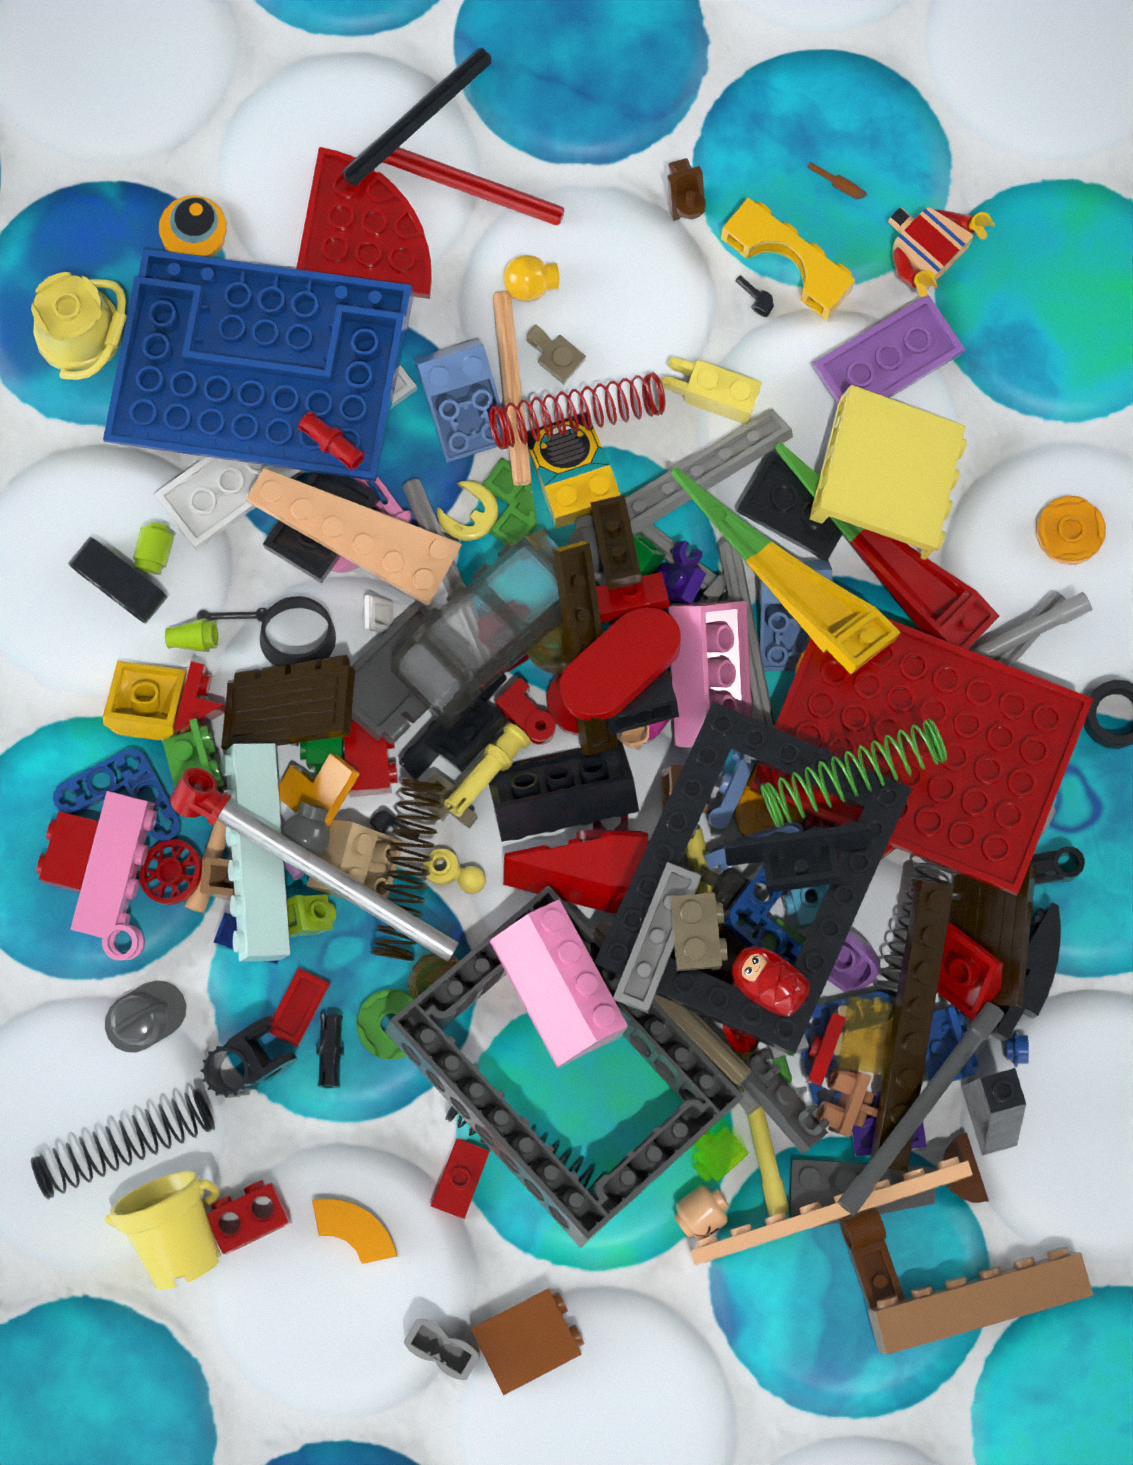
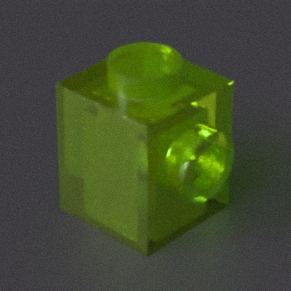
M725 1126L715 1136L708 1131L693 1145L697 1152L692 1156L696 1161L692 1167L705 1182L712 1179L716 1184L740 1163L749 1152Z

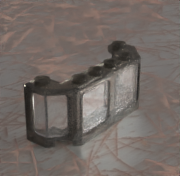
M545 528L524 536L516 544L512 541L506 544L497 554L498 560L491 566L487 563L483 564L473 574V581L465 588L462 585L455 588L446 598L448 603L438 610L434 607L427 612L421 619L422 625L408 642L402 643L392 654L393 661L390 671L447 730L461 719L459 714L468 706L471 707L484 690L563 622L552 549L559 548V546L548 536L549 532ZM595 580V582H596V587H597V586H601V585Z

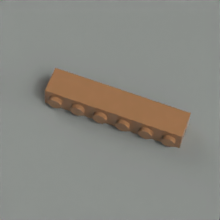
M1068 1247L1057 1248L1048 1251V1258L1035 1261L1034 1256L1013 1261L1014 1268L1001 1271L1000 1266H995L979 1271V1278L967 1281L966 1276L955 1277L946 1280V1287L933 1290L932 1286H924L911 1290L912 1297L898 1300L897 1295L876 1300L877 1307L867 1310L878 1351L886 1355L1093 1296L1082 1253L1069 1252Z

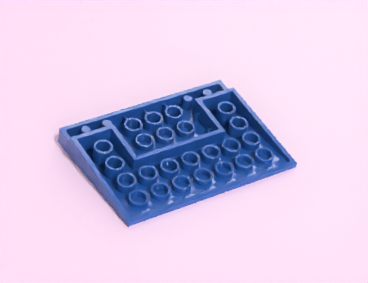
M144 248L139 274L134 277L103 441L106 443L376 481L414 298L412 285ZM312 411L318 418L332 429L338 428L341 430L346 440L365 453V456H363L364 460L355 470H349L346 465L332 454L322 452L317 442L298 429L301 419L308 412Z

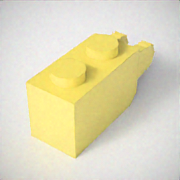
M677 357L669 358L667 365L672 370L691 377L689 383L669 376L662 377L663 388L685 396L684 401L689 405L745 425L749 423L762 382L698 359L695 364Z

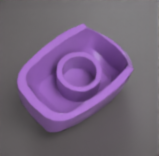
M850 930L828 981L844 992L867 987L880 973V959L875 950L861 936Z

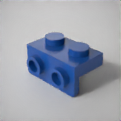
M954 1005L933 1012L924 1067L928 1083L962 1039L963 1033L967 1032L965 1018L961 1011L956 1012ZM975 1052L953 1081L975 1075L974 1067H978Z

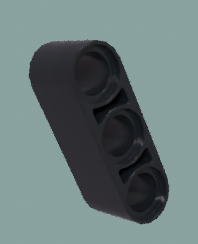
M92 537L86 540L68 562V565L79 575L144 624H147L168 598L161 589Z

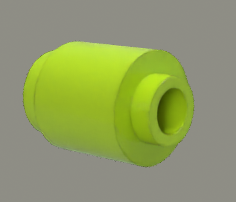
M149 522L148 527L141 526L133 554V559L136 560L134 564L135 569L161 575L162 568L167 567L175 536L169 533V526L157 522Z

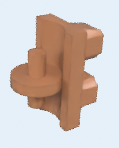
M833 1069L828 1080V1087L841 1092L837 1106L822 1101L815 1118L821 1122L827 1119L829 1121V1131L846 1137H850L854 1125L863 1128L867 1115L877 1118L878 1110L870 1107L875 1094L866 1091L872 1076L855 1070H849L848 1072Z

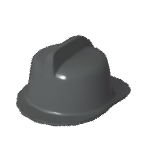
M153 981L117 1000L109 1008L105 1017V1032L108 1040L115 1048L124 1052L137 1053L151 1047L171 1035L182 1025L186 1017L187 1007L184 996L176 986L163 981Z

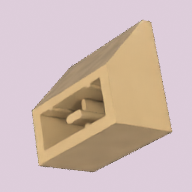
M333 819L329 826V846L320 858L381 896L388 898L390 891L383 889L382 886L384 884H392L394 878L385 875L384 872L396 870L397 864L389 862L387 858L393 856L400 857L401 851L395 850L389 845L391 843L404 842L355 822ZM309 877L307 887L345 899Z

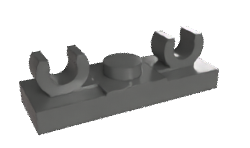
M762 1050L759 1053L756 1051L743 1061L751 1069V1073L741 1084L797 1149L804 1154L828 1133L826 1128L829 1125V1121L825 1119L820 1123L812 1114L816 1106L810 1105L806 1108L805 1103L782 1077L778 1076L777 1073L781 1069L780 1065L777 1064L771 1068L764 1060L768 1052L766 1050Z

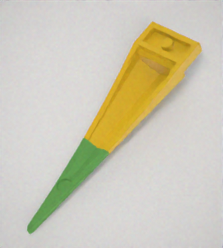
M673 468L671 474L823 653L829 651L850 674L854 673L894 642L901 632L876 607L843 589L793 557L726 508L679 468Z

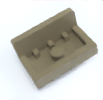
M715 893L671 896L670 905L677 971L709 968L711 970H719L722 967V960H727L726 939L719 938L718 924L724 923L722 902H716Z

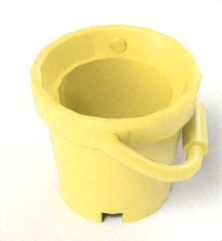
M61 272L49 276L38 285L35 291L37 295L34 299V305L32 303L31 306L34 317L33 334L39 353L51 366L61 370V379L80 380L90 378L115 356L122 343L123 327L127 317L125 314L126 299L124 290L117 282L107 279L89 280L84 276L82 278L71 276L70 272ZM97 288L112 289L117 297V308Z
M176 1172L148 1182L120 1199L111 1208L110 1215L104 1218L106 1224L126 1234L147 1270L154 1287L159 1290L176 1287L173 1278L185 1277L187 1283L209 1272L219 1263L218 1257H221V1253L204 1208L214 1203L221 1191L216 1184L207 1179L200 1181L199 1175L196 1172ZM204 1189L211 1192L207 1197L201 1200L203 1194H205Z

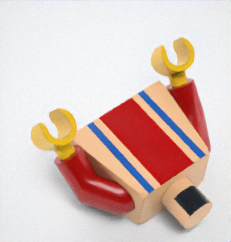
M900 207L888 221L900 233L895 239L892 248V258L898 278L908 285L917 288L920 297L927 296V290L931 286L938 288L937 280L969 248L974 237L971 233L975 232L980 239L987 238L988 234L983 227L995 226L990 215L986 212H980L975 216L940 209L933 210L927 207L914 219Z

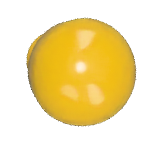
M532 255L517 256L505 268L503 275L504 286L507 292L518 301L530 302L537 300L546 291L559 289L557 263H544L543 260Z

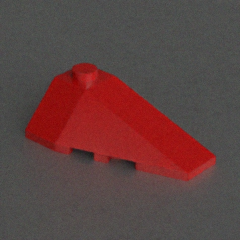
M609 831L601 833L600 838L581 842L580 838L569 840L568 845L550 848L547 845L505 853L503 885L539 894L549 885L565 902L606 913H617L647 848L648 833Z

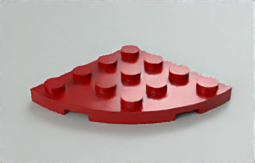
M319 147L296 269L412 285L414 297L430 299L432 267L429 247L420 220L407 198L387 177L374 170L359 184L351 186L344 180L342 172L356 158L336 150Z

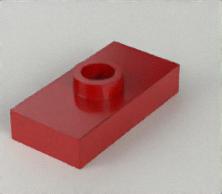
M662 572L642 576L643 583L608 590L607 584L597 586L601 623L617 620L627 612L638 608L650 607L660 610L670 608Z
M831 1013L822 1037L815 1035L808 1054L814 1057L805 1083L818 1088L823 1084L846 1017Z
M456 1138L431 1207L465 1219L490 1151Z

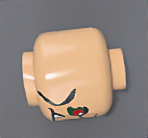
M698 1186L677 1202V1213L674 1214V1218L689 1238L695 1236L701 1240L709 1237L727 1223L728 1219L724 1210L729 1207V1204L718 1189L711 1192L705 1186Z

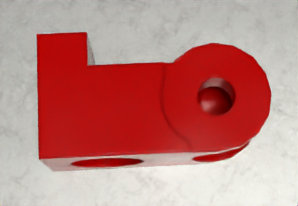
M520 677L495 701V707L512 724L522 729L533 744H546L554 737L555 719L548 712L539 710L526 697L530 692V686Z

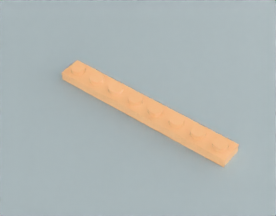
M958 1157L937 1163L939 1170L925 1174L923 1168L903 1174L904 1181L894 1185H890L889 1179L877 1182L874 1191L857 1213L971 1177L973 1174L969 1162L960 1163ZM840 1194L834 1197L835 1204L823 1208L820 1202L812 1203L799 1208L801 1215L787 1219L785 1213L764 1219L766 1226L752 1230L751 1224L730 1230L732 1237L718 1241L716 1235L696 1241L697 1248L690 1250L694 1265H699L842 1219L852 1214L844 1210L837 1203L843 1195Z

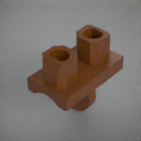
M688 158L669 163L670 175H667L670 214L673 221L679 220L681 217L690 220L700 217L706 209L703 173L700 166L691 168Z

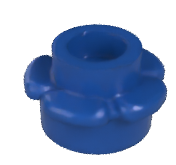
M1017 1032L1013 1033V1039L1006 1040V1060H1013L1014 1067H1018V1064L1029 1063L1028 1035H1017Z

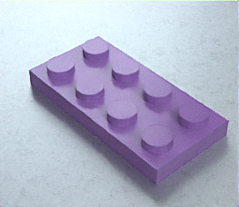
M927 294V296L920 298L815 361L812 367L838 405L840 397L851 385L891 398L964 354L965 348L929 294Z

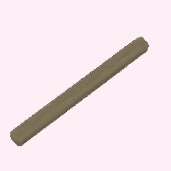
M603 922L592 931L602 944L610 926ZM655 995L654 1000L735 1084L738 1085L748 1078L751 1069L695 1012Z

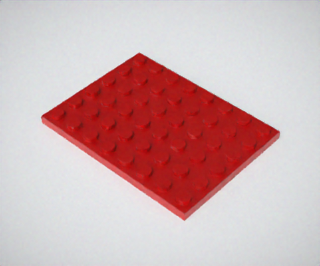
M890 619L888 620L901 632L894 642L852 674L829 651L823 653L810 638L774 728L844 759L845 752L850 751L859 762L858 748L860 745L865 747L872 756L871 743L873 740L879 742L885 750L884 738L886 735L891 736L898 744L897 737L900 729L905 731L911 738V727L913 724L919 726L924 732V720H928V718L933 720L946 749V762L940 763L938 761V765L934 764L923 737L914 727L917 748L925 770L921 769L910 743L901 733L904 754L912 772L910 776L897 749L888 738L890 756L898 776L897 782L912 788L888 845L1017 896L1094 698ZM874 743L881 775L896 781L884 755ZM861 749L864 767L876 772L868 756ZM848 754V760L855 763ZM759 764L749 790L763 795L761 785H765L768 782L773 785L781 798L778 786L780 777L777 776L776 771ZM784 776V779L794 792L792 778ZM796 781L804 812L839 826L848 822H858L864 808L863 806L855 809L842 805V800L829 795L832 804L830 808L823 793L817 790L816 793L813 792L819 810L817 813L802 784ZM782 782L787 805L798 809L789 790Z

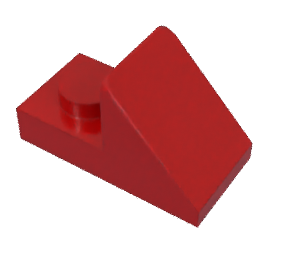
M192 661L190 663L173 728L177 735L192 731L189 721L196 718L202 727L225 712L223 704L201 699L202 695L208 696L212 676L208 675L205 664Z

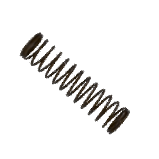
M402 779L400 784L410 787L400 789L399 791L402 794L430 803L403 801L397 803V805L405 810L429 817L397 815L394 817L395 820L424 830L394 829L392 831L393 834L423 844L391 843L389 846L395 850L422 858L393 856L388 857L387 860L420 872L387 870L384 873L392 878L419 886L384 884L382 888L418 899L386 898L391 902L424 903L425 899L420 896L393 888L427 889L428 886L395 874L427 876L431 873L423 868L396 860L431 862L433 859L430 856L397 846L436 847L434 843L402 833L437 834V830L403 819L438 821L440 817L405 805L441 807L443 804L406 791L446 792L444 790L446 787L429 782ZM396 904L404 910L413 912L411 914L416 917L423 916L422 912ZM377 925L374 927L377 931L410 941L374 939L372 941L373 944L386 948L371 947V954L407 961L415 960L413 952L388 944L414 945L417 942L403 934L389 931L395 930L391 926Z

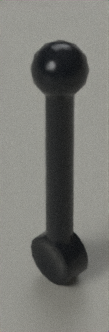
M259 608L256 612L209 613L207 610H200L196 617L197 620L206 618L208 621L217 619H257L259 622H262L267 609Z

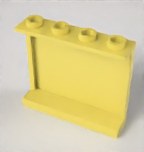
M851 385L839 400L809 519L822 524L830 516L922 549L920 558L925 560L932 552L938 551L941 548L945 538V531L941 529L943 521L947 519L953 502L949 499L951 489L956 486L960 474L956 466L958 459L964 454L967 440L963 439L966 426Z

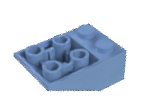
M479 339L413 358L446 463L498 447L491 432L489 414L492 406H501L484 344ZM496 412L497 428L503 443L502 427Z
M799 560L832 581L833 570L829 560ZM759 578V646L764 671H795L800 655L806 650L811 637Z

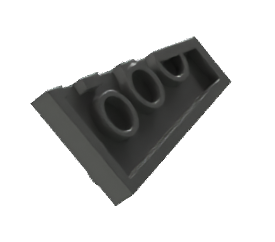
M791 1160L789 1218L801 1215L799 1208L812 1203L820 1202L822 1208L835 1204L834 1197L843 1194L868 1164ZM908 1166V1172L921 1168L924 1169L925 1174L936 1171V1167ZM887 1169L878 1182L889 1179L890 1185L903 1182V1174L908 1172ZM935 1188L876 1207L879 1214L935 1204ZM838 1219V1220H835V1221H832V1222H829V1223H826V1224H823V1225H820V1226L829 1225V1224H834V1223H839L841 1219Z

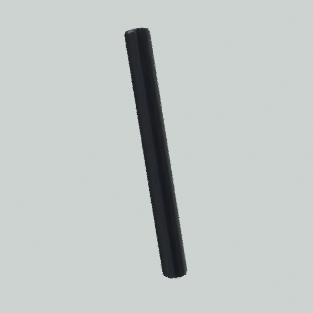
M478 48L343 169L344 180L351 186L359 184L491 64V55L484 48Z

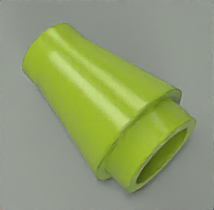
M206 618L165 629V643L168 649L179 648L209 652L210 649L218 647L219 635L215 621H208Z

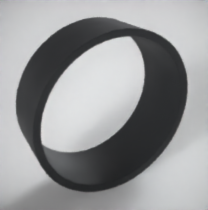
M302 596L284 598L273 604L263 617L260 631V647L266 659L274 666L283 664L291 666L292 663L319 659L322 662L323 658L330 657L335 648L336 632L327 610L311 598ZM294 608L309 609L325 618L328 622V632L324 641L314 650L304 654H288L276 649L269 642L265 628L270 620L285 610Z

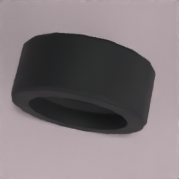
M1112 680L1102 683L1088 696L1094 699L1085 719L1084 728L1095 743L1105 748L1121 749L1133 744V728L1127 733L1111 734L1100 726L1096 717L1097 707L1106 696L1113 694L1122 695L1133 703V683L1125 680Z

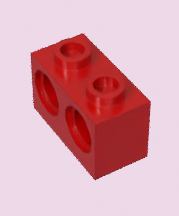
M260 1180L243 1189L246 1195L232 1201L230 1196H227L210 1205L213 1211L206 1213L222 1254L227 1255L292 1223L273 1183L265 1185L264 1181ZM262 1197L269 1198L273 1204L272 1213L266 1218H259L254 1211L256 1201ZM229 1213L236 1214L240 1220V1226L233 1234L225 1233L221 1226L223 1217Z

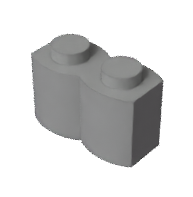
M416 1319L403 1341L407 1349L415 1356L424 1360L435 1361L445 1374L459 1380L468 1379L480 1358V1354L474 1346L465 1340L449 1337L440 1325L428 1319Z

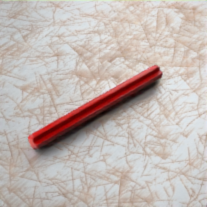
M400 147L382 162L556 226L561 223L564 216L563 206Z

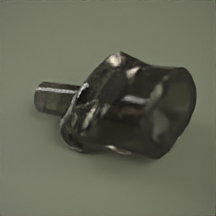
M703 865L697 871V874L701 875V881L713 887L712 893H715L716 902H722L723 909H728L749 881L739 870L733 867L723 870L720 875ZM755 884L754 895L758 899L762 887ZM745 912L737 914L743 919L747 916Z

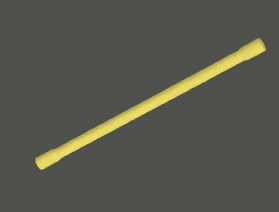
M696 829L694 838L690 839L685 850L692 872L701 875L696 892L698 894L715 893L710 870L704 857L707 849L702 829ZM732 1047L733 1052L742 1061L752 1055L751 1052L740 1053ZM759 1107L748 1115L762 1176L764 1198L770 1217L788 1213L790 1210L784 1184L779 1175L766 1114L763 1108Z

